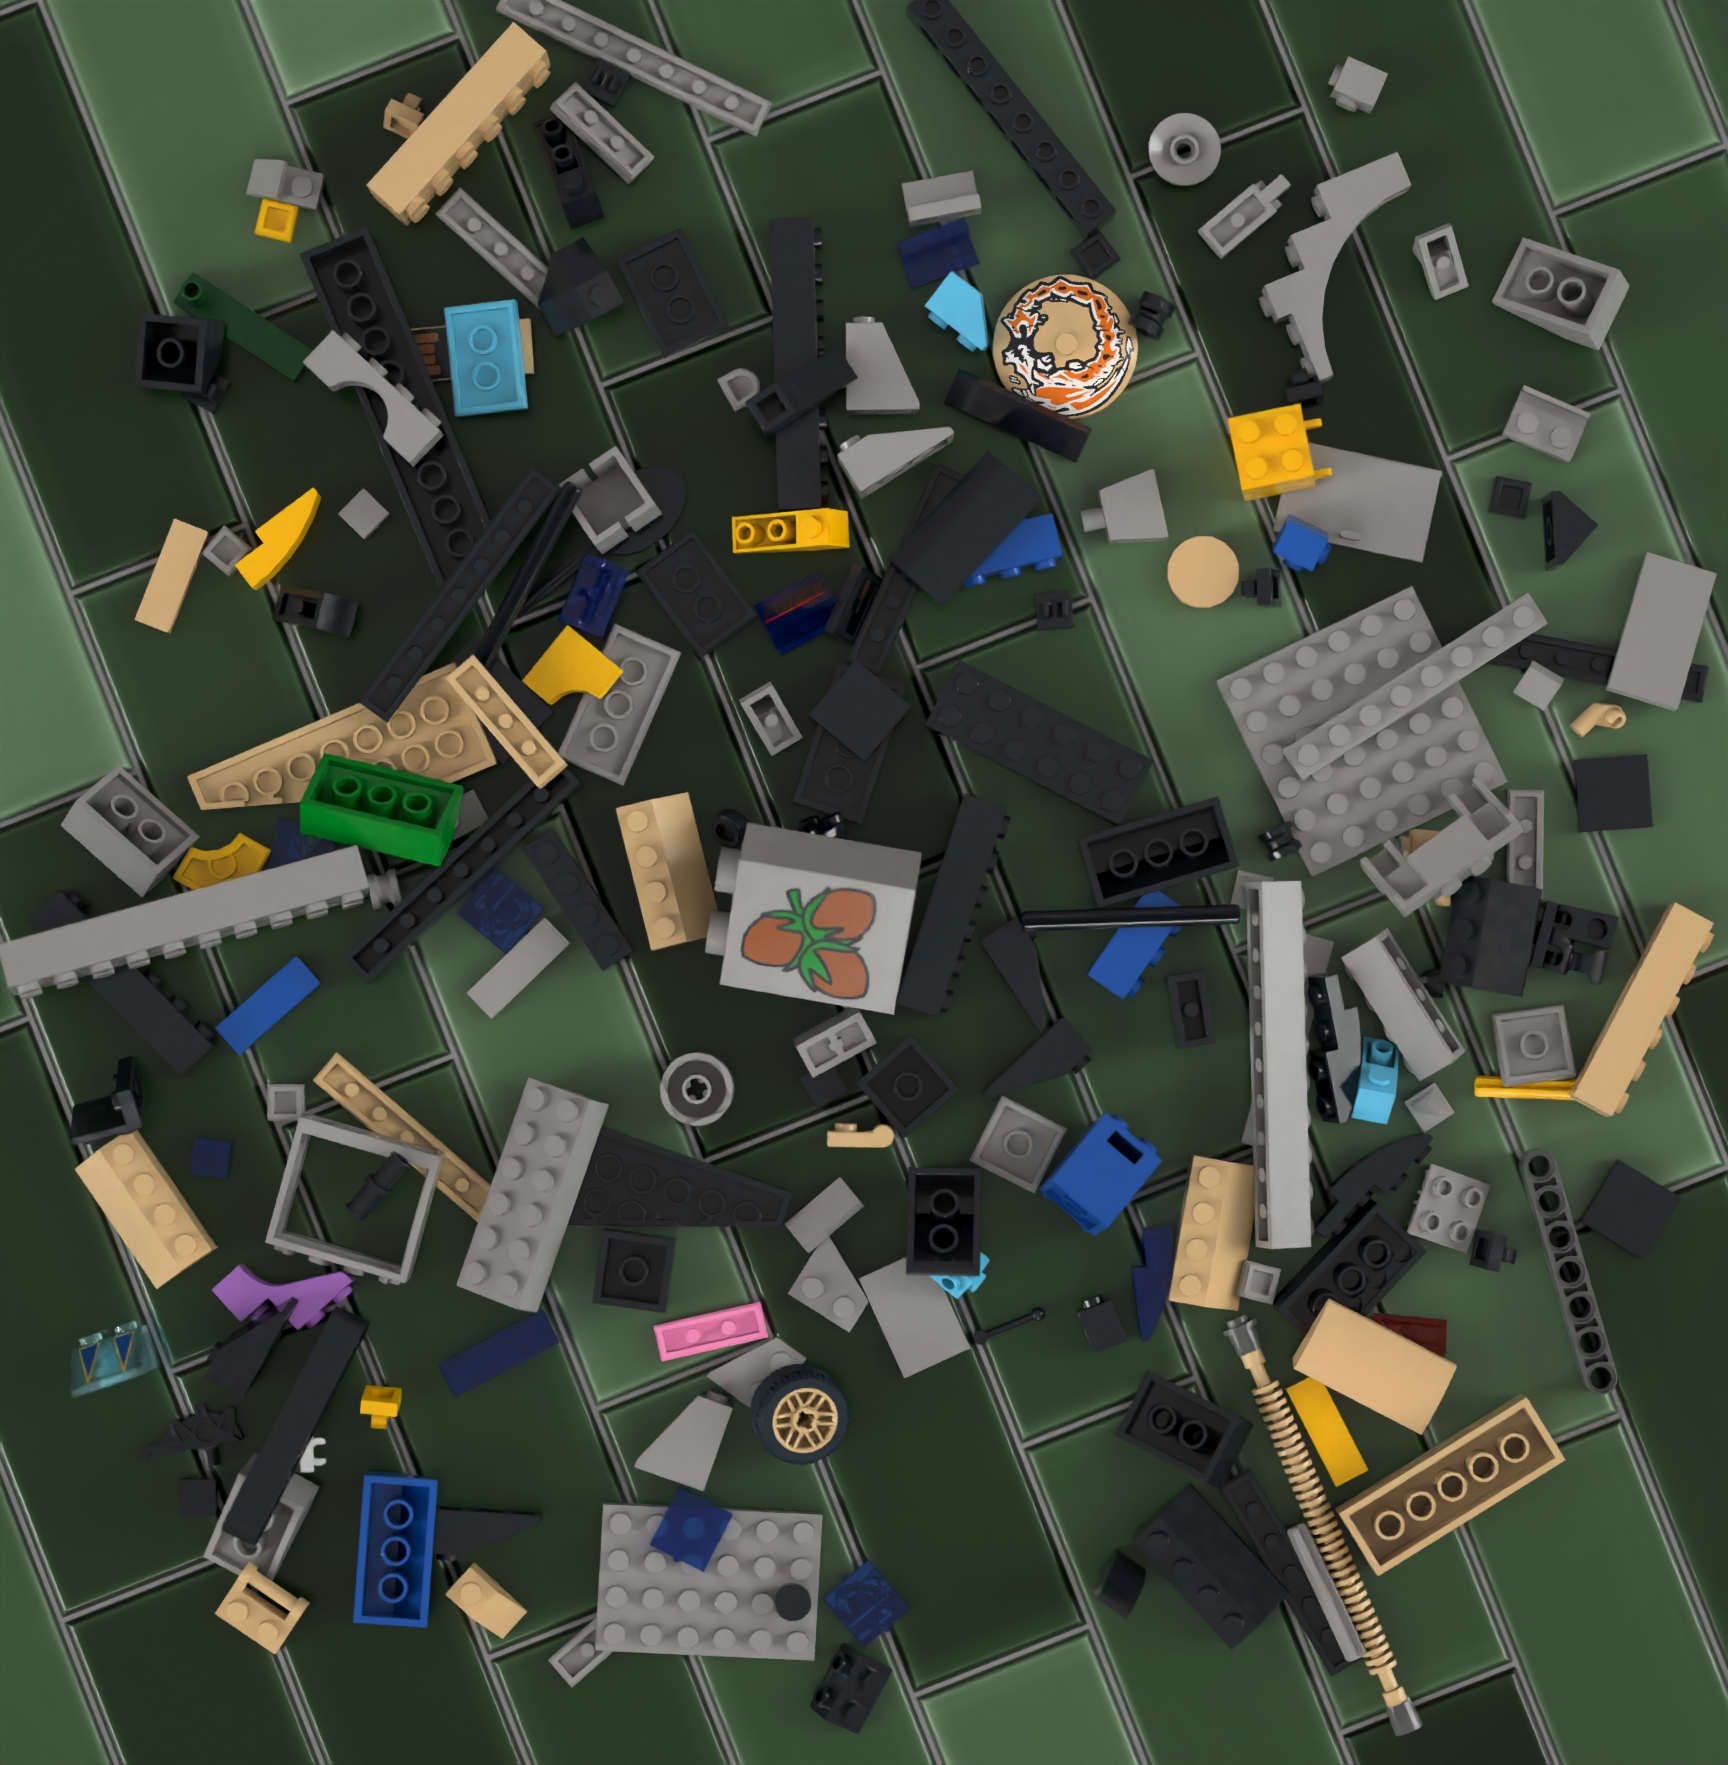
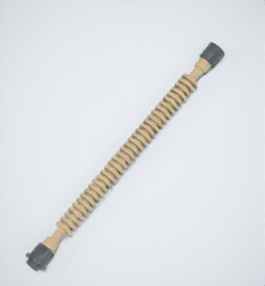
M1246 1313L1226 1321L1228 1328L1222 1331L1223 1335L1229 1337L1231 1345L1234 1347L1237 1356L1241 1357L1245 1369H1250L1257 1385V1387L1251 1390L1252 1395L1260 1394V1396L1255 1398L1256 1404L1264 1403L1258 1409L1260 1413L1268 1412L1262 1416L1264 1422L1271 1421L1265 1426L1268 1431L1274 1430L1269 1434L1271 1439L1279 1438L1273 1442L1275 1448L1282 1447L1276 1452L1279 1457L1285 1456L1280 1461L1282 1465H1288L1284 1468L1286 1474H1291L1287 1477L1289 1483L1296 1482L1291 1486L1293 1492L1299 1491L1295 1494L1296 1499H1304L1299 1502L1300 1509L1307 1508L1302 1512L1304 1518L1311 1517L1306 1520L1307 1526H1314L1310 1529L1312 1535H1317L1313 1539L1316 1544H1320L1317 1546L1319 1552H1325L1321 1556L1324 1561H1328L1325 1563L1328 1570H1331L1329 1573L1332 1579H1334L1333 1582L1336 1588L1339 1587L1337 1589L1339 1595L1342 1596L1341 1599L1365 1648V1655L1362 1657H1368L1364 1660L1366 1666H1371L1368 1671L1370 1675L1378 1674L1385 1691L1382 1692V1695L1387 1704L1386 1710L1396 1736L1413 1732L1423 1724L1410 1697L1406 1696L1403 1686L1397 1684L1391 1669L1397 1665L1395 1658H1391L1393 1653L1391 1649H1388L1390 1647L1388 1641H1383L1386 1636L1384 1632H1380L1382 1630L1381 1624L1376 1623L1378 1622L1377 1615H1371L1375 1610L1373 1606H1368L1371 1604L1369 1597H1365L1368 1594L1366 1589H1360L1364 1584L1362 1580H1357L1360 1578L1359 1572L1354 1571L1357 1567L1354 1562L1349 1563L1353 1560L1352 1555L1345 1554L1349 1551L1347 1545H1342L1346 1541L1343 1536L1337 1537L1342 1531L1339 1527L1334 1528L1338 1525L1336 1519H1331L1335 1515L1333 1510H1328L1331 1507L1329 1501L1323 1502L1327 1499L1326 1493H1319L1324 1490L1322 1484L1314 1485L1320 1479L1318 1475L1311 1476L1316 1473L1314 1466L1308 1467L1313 1462L1311 1458L1303 1459L1309 1453L1307 1449L1300 1450L1305 1447L1303 1440L1297 1441L1302 1436L1300 1432L1292 1433L1298 1429L1297 1424H1288L1294 1420L1292 1414L1285 1416V1414L1291 1411L1288 1405L1281 1407L1287 1403L1285 1397L1277 1398L1283 1394L1281 1388L1274 1390V1388L1280 1385L1277 1379L1270 1381L1263 1364L1266 1360L1262 1353V1344L1255 1327L1258 1322L1255 1317L1248 1319Z

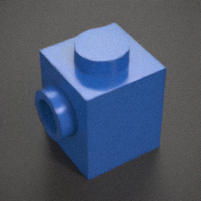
M1288 514L1273 544V553L1283 557V563L1296 571L1302 572L1304 568L1313 571L1316 563L1321 565L1324 563L1331 549V545L1327 543L1329 540L1328 532Z

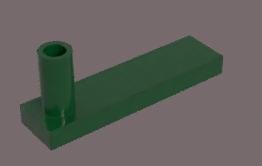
M194 272L181 285V290L173 301L175 305L195 318L225 321L224 337L293 382H297L307 367L303 361L312 353V349Z

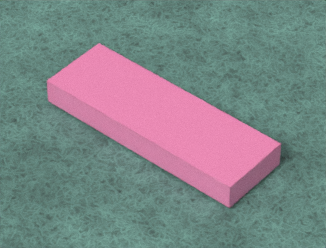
M761 1301L654 1325L661 1362L768 1338Z

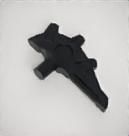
M205 1403L195 1405L194 1416L182 1422L178 1418L172 1420L169 1423L171 1429L155 1443L141 1449L137 1460L143 1461L197 1449L202 1450L206 1468L220 1465L217 1446L224 1442L231 1443L244 1440L240 1429L236 1425V1409L226 1407L224 1413L219 1414L209 1412Z

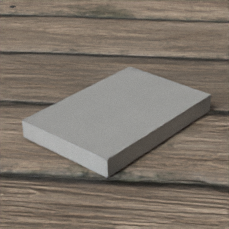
M906 1257L859 1278L904 1378L970 1349V1345L944 1289L929 1275H906Z

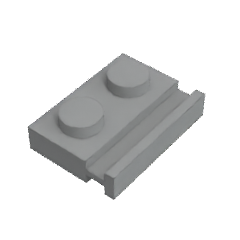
M1524 385L1520 390L1502 435L1565 463H1569L1584 431L1586 422L1590 417V413Z

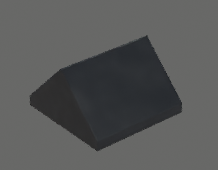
M1551 491L1541 499L1546 571H1554L1563 565L1598 526L1595 521L1560 491Z

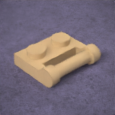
M835 1123V1130H828L827 1147H887L892 1143L894 1134L892 1128L884 1123L876 1125L873 1130H857V1123Z
M249 1561L215 1614L273 1654H276L310 1602L303 1597L298 1599L259 1573L257 1571L259 1567ZM248 1583L289 1610L290 1613L287 1615L246 1586Z

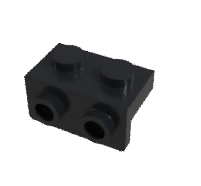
M843 1643L838 1652L833 1656L823 1681L816 1688L810 1708L824 1720L859 1734L893 1669Z

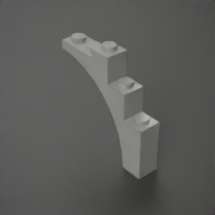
M1398 152L1320 183L1315 187L1313 191L1315 196L1311 197L1312 205L1319 218L1324 216L1326 221L1290 235L1287 241L1289 246L1285 247V252L1293 268L1298 266L1300 271L1266 284L1261 290L1263 296L1259 297V302L1266 318L1272 316L1275 324L1289 319L1290 324L1286 325L1290 340L1294 346L1300 345L1304 358L1300 359L1302 368H1305L1308 379L1313 377L1315 382L1321 381L1323 383L1330 380L1333 376L1325 349L1322 323L1324 294L1332 265L1344 242L1364 219L1383 204L1407 192L1411 187V182Z

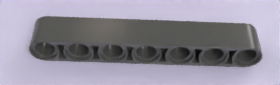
M1530 1149L1520 1157L1518 1163L1519 1171L1578 1376L1582 1385L1587 1390L1599 1395L1607 1394L1616 1387L1618 1381L1617 1372L1557 1164L1549 1152L1540 1149ZM1540 1155L1546 1162V1168L1541 1175L1534 1176L1529 1170V1162L1533 1157ZM1546 1191H1552L1556 1197V1204L1549 1211L1542 1210L1539 1205V1198ZM1556 1226H1562L1566 1231V1239L1559 1246L1552 1245L1549 1240L1550 1231ZM1572 1261L1576 1266V1275L1569 1281H1563L1559 1275L1560 1267L1563 1263ZM1582 1296L1586 1301V1310L1580 1316H1573L1569 1308L1570 1302L1574 1298ZM1587 1332H1593L1597 1339L1596 1346L1590 1351H1583L1580 1347V1338ZM1597 1367H1603L1607 1373L1606 1381L1600 1386H1593L1590 1382L1591 1372Z

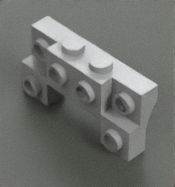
M1478 775L1472 779V786L1458 796L1453 793L1448 797L1449 805L1460 818L1406 856L1407 860L1390 839L1384 843V850L1369 860L1365 856L1360 860L1363 871L1383 895H1387L1404 918L1431 898L1436 901L1441 896L1449 897L1460 889L1463 880L1472 874L1478 876L1487 870L1492 864L1491 860L1494 859L1493 854L1523 832L1522 824L1496 798Z

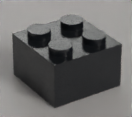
M912 1035L908 1036L856 1082L904 1138L960 1090Z
M604 1228L601 1236L592 1303L665 1313L668 1306L677 1238Z

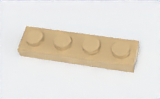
M474 655L469 657L445 678L539 789L543 788L568 766Z

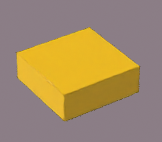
M263 198L255 234L291 243L300 208L296 205Z

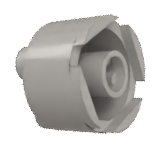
M703 1052L688 1053L675 1059L665 1070L660 1084V1096L666 1111L673 1118L687 1125L703 1126L716 1121L729 1109L734 1097V1080L725 1063L714 1055ZM697 1078L699 1083H706L707 1089L703 1091L704 1098L698 1099L696 1094L689 1095L687 1089L692 1086V1079Z

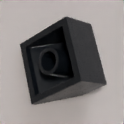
M140 313L134 386L204 393L222 359L225 321Z

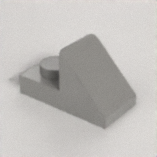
M254 159L246 194L257 198H266L296 205L300 208L317 212L326 176L322 173L289 166L283 160Z
M1450 223L1415 237L1412 250L1423 266L1430 294L1435 300L1469 286Z
M771 682L739 700L771 756L803 738Z

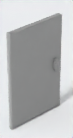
M1308 442L1313 470L1331 468L1332 476L1315 480L1316 487L1281 494L1273 531L1279 533L1288 514H1291L1328 532L1329 540L1327 543L1422 563L1439 481L1443 472L1441 470Z

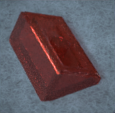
M1374 1313V1322L1443 1358L1445 1357L1447 1320Z

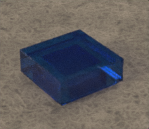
M195 1137L190 1174L228 1178L233 1142Z

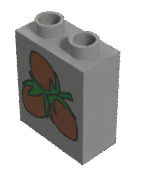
M747 823L741 850L722 847L718 863L714 891L734 894L731 913L712 910L705 953L724 956L720 985L894 1015L922 853Z

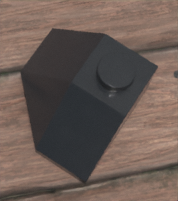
M584 237L551 254L547 267L548 271L537 305L555 337L588 323L624 303L606 268Z

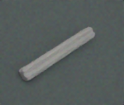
M1300 1523L1291 1527L1287 1534L1345 1659L1349 1662L1361 1658L1365 1655V1648L1307 1524Z

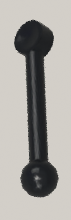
M1035 1307L1030 1314L988 1331H976L973 1339L975 1343L982 1345L992 1336L1032 1320H1043L1045 1311L1041 1307Z

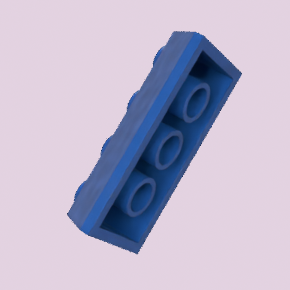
M367 1471L365 1473L353 1623L427 1628L438 1479L396 1472Z

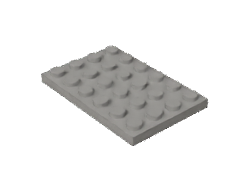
M603 1502L595 1651L815 1661L822 1513ZM784 1584H801L810 1594V1611L801 1620H785L775 1609V1594Z

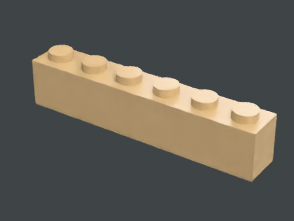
M1676 902L1668 904L1576 1078V1082L1568 1095L1571 1099L1605 1117L1613 1116L1614 1112L1619 1114L1629 1098V1094L1625 1093L1631 1080L1637 1081L1646 1066V1062L1642 1059L1648 1047L1654 1049L1662 1036L1663 1030L1659 1027L1665 1015L1671 1017L1679 1004L1680 998L1676 996L1682 983L1687 985L1697 969V966L1693 964L1699 951L1704 953L1713 939L1714 934L1710 932L1714 924L1713 922Z

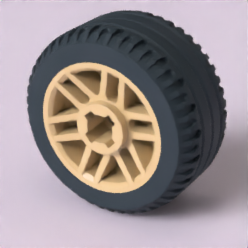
M806 1364L787 1365L771 1372L770 1376H766L762 1380L761 1385H758L755 1390L750 1407L751 1426L759 1442L778 1460L794 1465L813 1464L819 1462L820 1459L823 1460L825 1457H828L831 1452L833 1453L845 1438L850 1422L848 1400L840 1386L823 1370Z

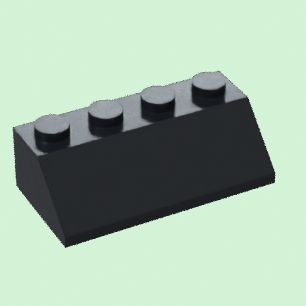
M1219 797L1077 839L1084 868L1099 909L1239 867Z
M1191 1483L1137 1529L1133 1538V1542L1231 1650L1256 1630L1289 1594L1288 1589Z

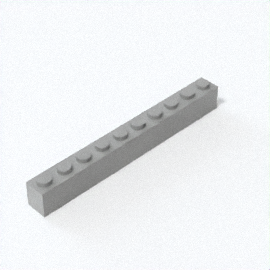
M1301 881L1246 882L1256 1247L1266 1249L1311 1247V1237L1314 1234V1223L1310 1217V1201L1313 1197V1186L1309 1180V1164L1312 1161V1150L1308 1144V1128L1311 1124V1113L1307 1107V1091L1310 1088V1077L1306 1070L1309 1040L1305 1034V1018L1308 1015V1004L1304 997L1307 967L1303 961V945L1306 941V931L1302 924L1305 894L1301 888Z

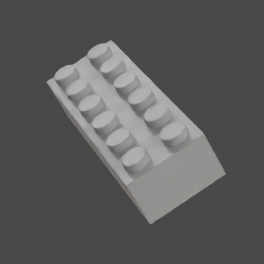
M528 1077L456 1286L518 1310L538 1311L601 1130L608 1104L554 1084Z

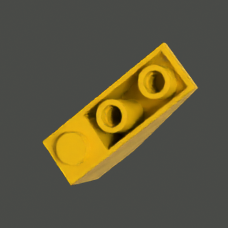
M822 508L732 517L733 553L818 551L849 548L848 511Z

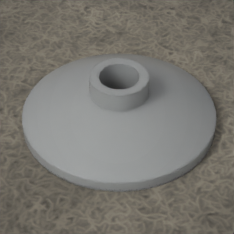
M1178 113L1165 118L1156 126L1149 140L1148 154L1152 167L1161 178L1175 185L1190 186L1202 182L1213 173L1220 159L1221 143L1215 128L1207 120L1191 113ZM1180 146L1188 147L1190 156L1181 158L1177 154V149Z

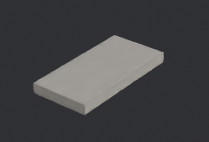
M1649 552L1645 554L1606 686L1607 691L1668 710L1676 711L1678 709L1717 573Z
M614 623L602 653L624 672L602 699L590 693L583 694L558 754L563 760L624 786L682 653Z

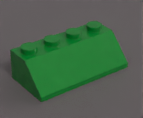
M324 753L300 801V831L302 834L351 846L357 845L360 848L440 867L452 843L464 786Z

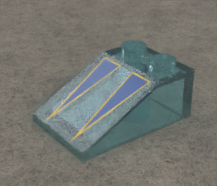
M132 1321L114 1327L116 1335L103 1339L101 1332L79 1339L81 1346L73 1349L71 1356L70 1391L72 1397L74 1398L143 1375L161 1366L148 1325L145 1324L137 1327L136 1322Z

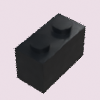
M1204 971L1165 977L1176 1049L1215 1044Z

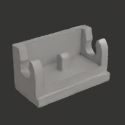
M853 1007L842 1011L792 1039L812 1078L877 1043L858 1008Z

